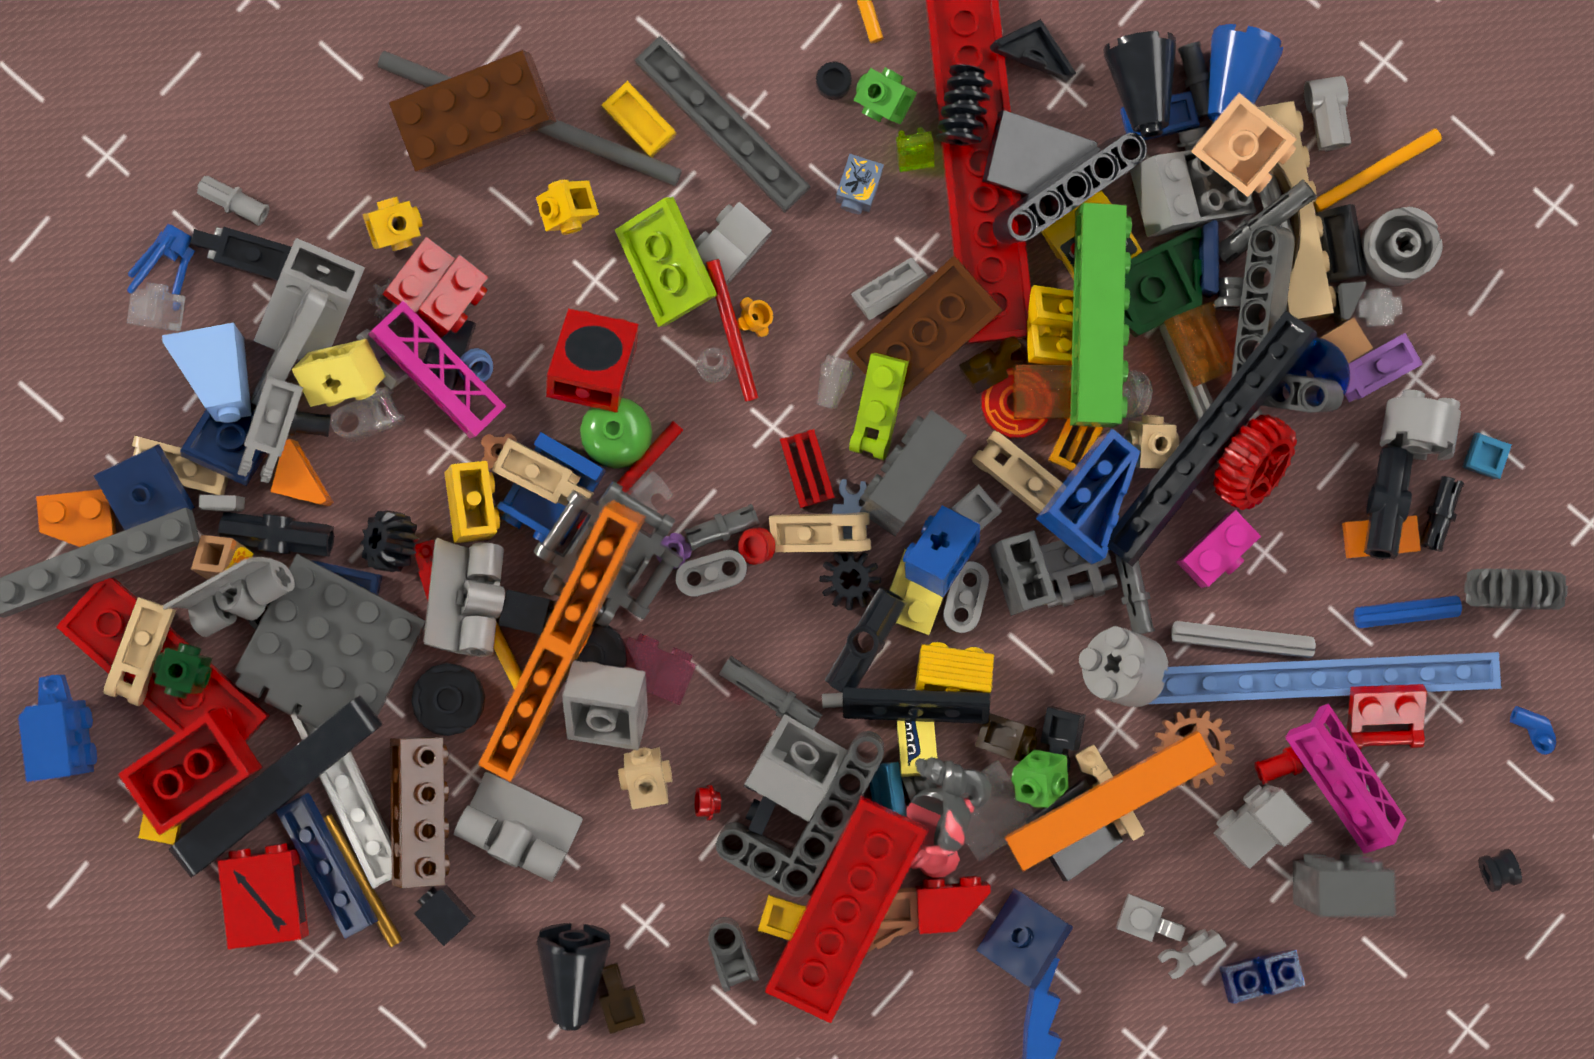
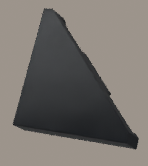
M1041 19L994 41L989 46L994 53L1065 81L1070 80L1077 74Z

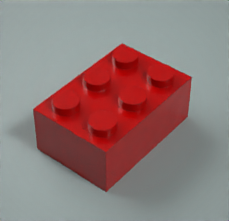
M221 707L206 713L118 773V776L160 836L198 813L263 767Z

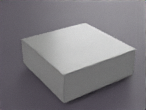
M979 484L951 508L952 511L980 524V530L1002 512Z
M199 495V508L208 511L242 512V510H245V497Z

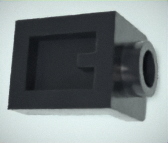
M744 784L743 787L756 792L755 790ZM765 796L762 797L761 801L754 799L745 818L752 821L748 830L762 835L776 802Z

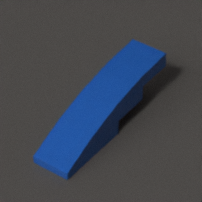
M1057 956L1054 958L1036 990L1030 988L1024 1021L1022 1059H1055L1062 1039L1059 1035L1050 1031L1061 999L1056 993L1048 991L1060 960Z

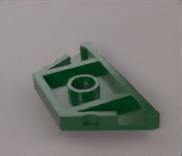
M1196 227L1131 259L1130 271L1128 274H1125V288L1130 290V304L1128 310H1124V324H1128L1129 333L1134 337H1138L1202 305V287L1199 282L1202 274L1201 259H1199V239L1202 238L1200 227Z

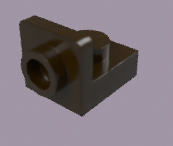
M989 713V723L982 724L975 746L1021 762L1036 748L1037 737L1035 734L1037 729Z

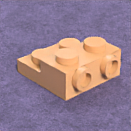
M1238 92L1193 147L1191 152L1249 197L1253 191L1260 193L1272 178L1269 172L1277 162L1283 165L1291 157L1297 148L1293 145L1296 141V136Z

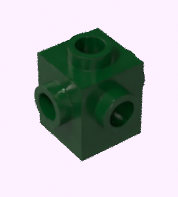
M179 643L178 648H165L164 653L158 655L154 665V674H157L155 684L165 686L164 693L186 699L188 693H202L203 688H206L211 677L212 668L210 665L212 658L201 655V648L185 643ZM181 665L183 668V673L179 678H177L176 676Z

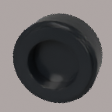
M835 61L828 62L818 70L816 87L823 97L837 100L844 97L851 88V73L844 64Z

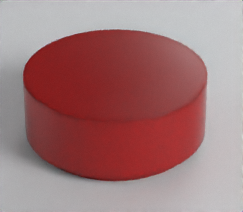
M764 528L749 529L741 534L738 541V550L747 563L758 565L769 561L775 553V540L772 534Z

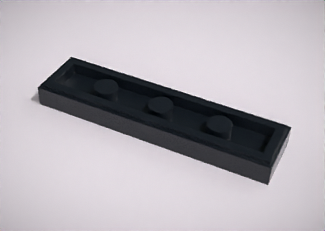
M843 688V718L989 723L990 693Z

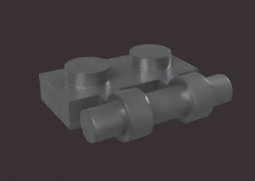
M1062 540L1040 546L1050 580H1055L1057 591H1054L1057 600L1047 604L1048 608L1060 604L1063 607L1073 605L1074 600L1090 595L1096 598L1105 595L1106 590L1118 587L1114 573L1101 577L1098 566L1111 563L1109 552H1107L1105 559L1091 565ZM1086 570L1088 581L1073 586L1069 585L1067 576Z

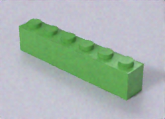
M1083 203L1075 211L1070 426L1113 428L1121 424L1122 419H1125L1127 415V397H1122L1123 382H1126L1128 378V362L1123 360V348L1127 346L1129 341V326L1124 324V310H1128L1130 304V290L1125 288V274L1129 273L1131 266V255L1129 252H1126V238L1130 237L1132 228L1131 217L1126 216L1127 205Z

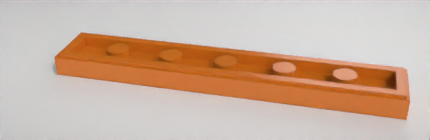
M1195 731L1004 836L1019 866L1024 871L1217 765L1200 732Z

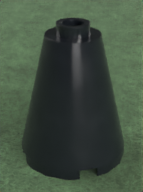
M1159 31L1138 32L1117 38L1118 46L1110 49L1109 43L1105 45L1103 49L1104 58L1133 131L1141 133L1142 137L1158 136L1163 133L1164 128L1169 126L1176 38L1169 32L1168 39L1160 38Z
M561 923L547 926L539 931L537 947L551 1018L562 1030H578L581 1028V1025L589 1021L611 944L609 932L594 925L584 924L583 930H571L572 923Z

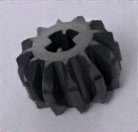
M388 510L377 511L375 517L368 518L367 529H362L364 533V539L360 542V545L364 547L362 558L366 559L368 566L373 567L375 570L401 572L404 566H410L411 555L417 553L415 550V543L419 540L415 536L417 525L412 523L411 517L404 513Z
M847 551L846 562L843 561L839 552H835L833 556L838 564L837 567L829 562H824L823 567L832 572L833 575H822L819 577V581L822 583L832 582V586L826 588L822 594L826 597L836 591L838 595L832 602L833 606L837 607L842 597L847 598L846 610L851 611L853 609V598L856 597L859 605L864 608L867 606V602L862 593L865 592L870 597H874L876 594L874 589L867 586L868 583H881L880 577L868 576V573L875 571L878 565L877 563H872L865 568L862 565L868 558V554L865 552L861 554L858 562L853 561L854 551ZM852 570L856 571L859 574L856 577V580L860 579L859 586L852 585L849 589H845L841 585L844 580H840L841 573L849 574Z

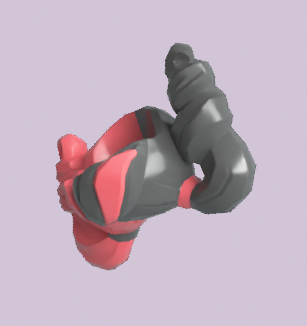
M930 757L926 760L920 758L915 761L916 769L920 775L927 777L931 783L942 785V787L921 791L914 796L912 802L907 807V818L928 827V833L910 868H920L925 875L932 878H943L956 870L960 861L957 851L964 843L971 813L975 809L982 807L990 799L991 783L984 773L973 769H963L960 764H954L952 761H942L935 757ZM965 792L970 794L969 797H961Z

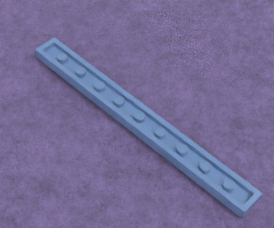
M1499 652L1168 667V671L1164 670L1162 682L1165 684L1161 693L1149 704L1350 695V687L1424 684L1427 692L1501 689Z

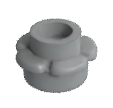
M1207 126L1178 132L1180 143L1177 146H1185L1186 151L1192 150L1206 133Z

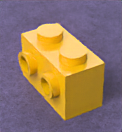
M487 461L451 464L444 474L454 543L490 540L497 533V529L500 528V517L497 507L493 506L492 494L495 492V481L493 473L488 470Z

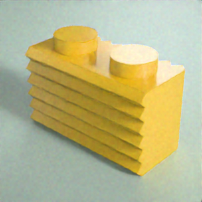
M933 642L929 645L921 644L915 690L991 693L994 654L985 653L982 649L970 647L965 650L949 648L941 642Z

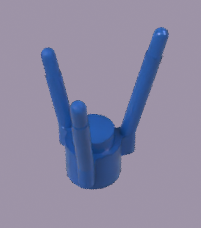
M167 224L155 242L128 272L129 277L132 278L135 275L136 277L127 288V292L130 294L134 293L162 255L174 262L179 256L181 261L168 305L170 310H174L189 261L195 253V250L189 247L192 237L180 229Z

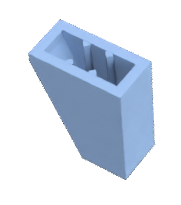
M234 322L162 335L165 347L206 410L216 422L231 423L238 421L240 417L252 415L244 337Z

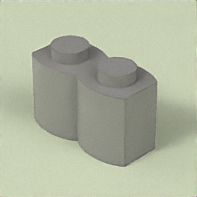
M740 201L734 207L728 204L716 218V221L719 223L716 229L710 234L704 231L694 242L706 271L705 262L719 258L727 285L772 235V230Z

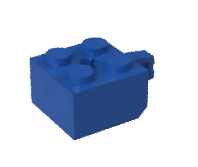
M65 675L40 677L38 705L27 706L18 717L26 782L94 772V764L97 763V750L95 744L90 741L89 728L93 724L91 709L86 707L85 700H72Z

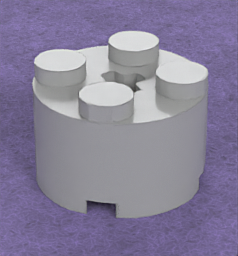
M1402 207L1388 211L1372 222L1365 229L1361 237L1366 272L1382 284L1404 286L1430 271L1438 262L1443 248L1442 239H1440L1435 220L1428 213L1418 208ZM1397 241L1402 243L1401 250L1404 251L1403 253L1398 250Z
M1403 390L1402 397L1392 398L1387 401L1380 446L1383 447L1388 444V448L1400 447L1407 449L1408 452L1414 454L1413 459L1426 460L1427 454H1438L1437 460L1452 458L1455 452L1461 411L1459 410L1460 402L1451 398H1439L1438 400L1425 398V393L1421 391Z
M1113 626L1102 631L1093 638L1088 647L1079 656V664L1082 667L1086 686L1095 696L1123 706L1142 707L1156 699L1164 687L1165 683L1162 682L1164 670L1168 671V660L1165 651L1156 641L1125 628Z

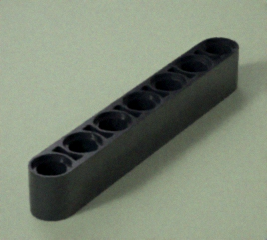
M361 695L356 697L168 850L190 878L194 877L379 729L383 723Z

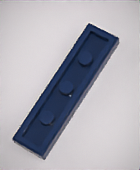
M310 793L304 794L278 809L276 812L344 939L377 922L378 919Z

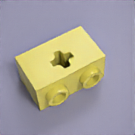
M367 339L308 352L292 368L299 385L303 387L302 391L310 407L321 404L331 407L353 397L356 400L368 398L376 392L375 387L385 378V374Z

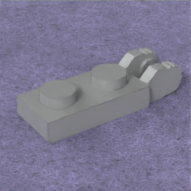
M266 376L244 443L246 449L239 466V475L246 477L247 473L250 472L253 463L252 458L255 449L269 453L260 473V481L269 483L278 456L281 457L303 387Z

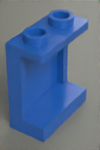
M540 432L533 444L536 446L534 451L573 470V473L581 476L578 485L592 492H595L606 473L602 467ZM514 483L504 501H500L497 508L504 512L501 519L518 529L521 528L523 523L536 530L532 537L540 542H544L566 506L560 503L555 504ZM581 510V512L573 522L572 526L562 539L560 545L563 546L564 542L566 541L567 537L569 536L570 532L572 531L573 527L578 521L583 510Z

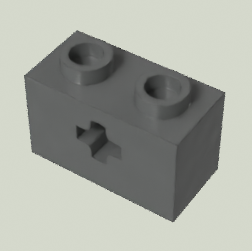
M1035 531L1001 540L988 547L1011 616L1045 606L1057 600Z

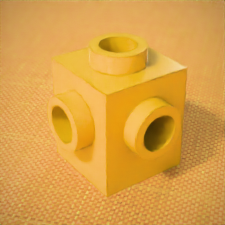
M564 179L555 181L548 185L549 190L536 197L545 231L561 230L562 235L572 234L582 230L583 223L599 215L589 180L569 182V180Z
M397 196L377 202L378 210L362 214L374 249L391 245L392 251H397L412 246V238L421 236L419 228L423 227L418 208L416 206L411 207L410 201L399 203ZM394 218L398 222V227L396 230L392 226V220Z

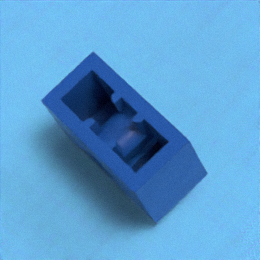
M941 506L935 517L930 515L922 527V536L916 544L912 542L908 546L903 556V562L905 563V578L944 597L980 542V524Z

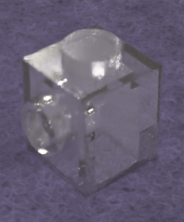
M147 282L146 289L137 288L130 295L127 323L181 331L186 296L168 293L169 286Z

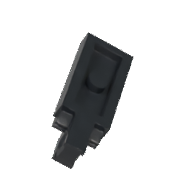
M224 226L223 228L216 227L214 235L194 229L190 241L194 246L209 250L207 258L218 264L276 281L280 277L292 248L285 244Z

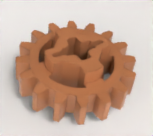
M1188 708L1187 717L1185 718L1180 712H1174V723L1168 720L1162 721L1163 726L1167 729L1165 733L1155 732L1154 736L1162 741L1161 745L1152 747L1153 751L1159 752L1195 731H1199L1217 765L1191 778L1190 784L1193 788H1199L1200 779H1203L1207 785H1212L1213 778L1211 775L1215 773L1223 777L1225 773L1220 766L1222 763L1232 764L1233 761L1225 756L1226 751L1234 749V745L1225 743V738L1231 734L1230 730H1219L1223 721L1220 718H1215L1210 722L1209 711L1203 710L1199 718L1193 708ZM1193 724L1189 732L1181 736L1175 734L1181 727ZM1209 731L1214 736L1216 749L1212 748L1208 740Z

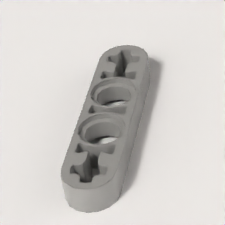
M313 286L308 288L253 392L252 404L257 406L266 376L282 381L286 380L326 304L328 293Z

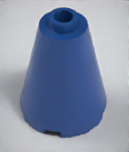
M1236 24L1219 25L1214 29L1211 37L1208 118L1213 123L1238 92L1253 104L1256 103L1282 56L1283 47H1280L1282 41L1278 37L1252 26H1248L1246 32L1235 31Z

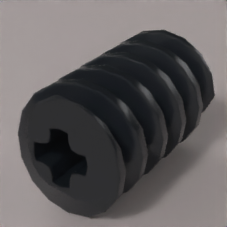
M965 64L950 66L949 73L953 77L947 80L946 85L950 91L945 93L943 99L947 105L941 109V115L945 119L939 121L938 129L942 133L936 135V139L948 144L962 146L981 143L982 138L973 134V130L984 129L985 124L975 118L976 116L987 115L988 110L978 104L979 102L990 100V96L982 92L981 89L992 87L993 82L985 78V71L978 67Z

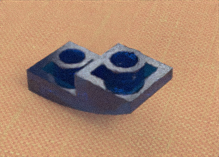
M1296 949L1266 954L1219 967L1228 1003L1235 1004L1265 994L1276 995L1305 986Z

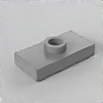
M911 257L854 291L851 295L856 305L868 320H871L889 308L900 304L928 279V276Z

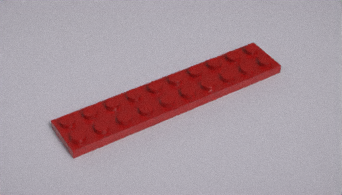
M925 0L938 121L945 119L941 115V109L947 105L943 99L945 93L950 91L946 86L947 80L953 77L949 73L950 66L965 64L978 67L985 71L984 77L993 82L992 87L981 89L982 92L990 96V100L979 102L978 104L988 110L987 115L976 116L975 118L985 124L984 129L973 130V134L982 138L981 143L962 146L941 141L953 256L959 259L1003 310L966 344L1003 341L1011 336H1015L1016 339L1027 338L1031 286L1026 241L1003 244L995 238L993 233L995 218L1019 201L1021 197L1018 193L982 182L998 112L1003 110L1011 112L1005 57L992 52L989 48L994 41L1003 37L999 1ZM1013 219L1012 229L1017 234L1018 223Z

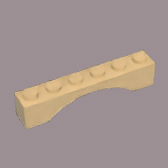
M1294 101L1258 107L1296 136V141L1293 145L1297 148L1283 165L1277 162L1270 171L1276 176L1283 193H1287L1304 179L1316 194L1315 184L1313 181H1309L1306 168L1310 165L1309 151L1307 146H1302L1300 132L1303 131V119L1301 112L1295 110ZM1316 199L1291 217L1296 240L1294 241L1286 311L1302 322L1326 318L1334 313L1333 307H1336L1335 290L1333 286L1328 285L1326 274L1330 270L1329 257L1326 251H1322L1320 237L1323 236L1322 220L1320 216H1315L1313 202H1316Z

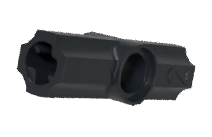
M1383 448L1380 451L1376 480L1371 487L1366 506V514L1370 517L1364 553L1372 558L1384 560L1395 559L1398 556L1402 525L1407 519L1412 499V493L1408 491L1414 454L1404 448Z
M223 512L218 529L219 537L233 538L244 547H258V550L282 554L297 552L330 557L335 537L334 526L295 521V518L263 514V517Z
M882 586L879 587L857 626L848 634L847 643L825 678V681L831 687L843 693V688H857L876 655L884 648L885 640L908 603L901 596ZM862 632L869 633L874 640L873 648L870 651L862 649L859 645L858 638Z

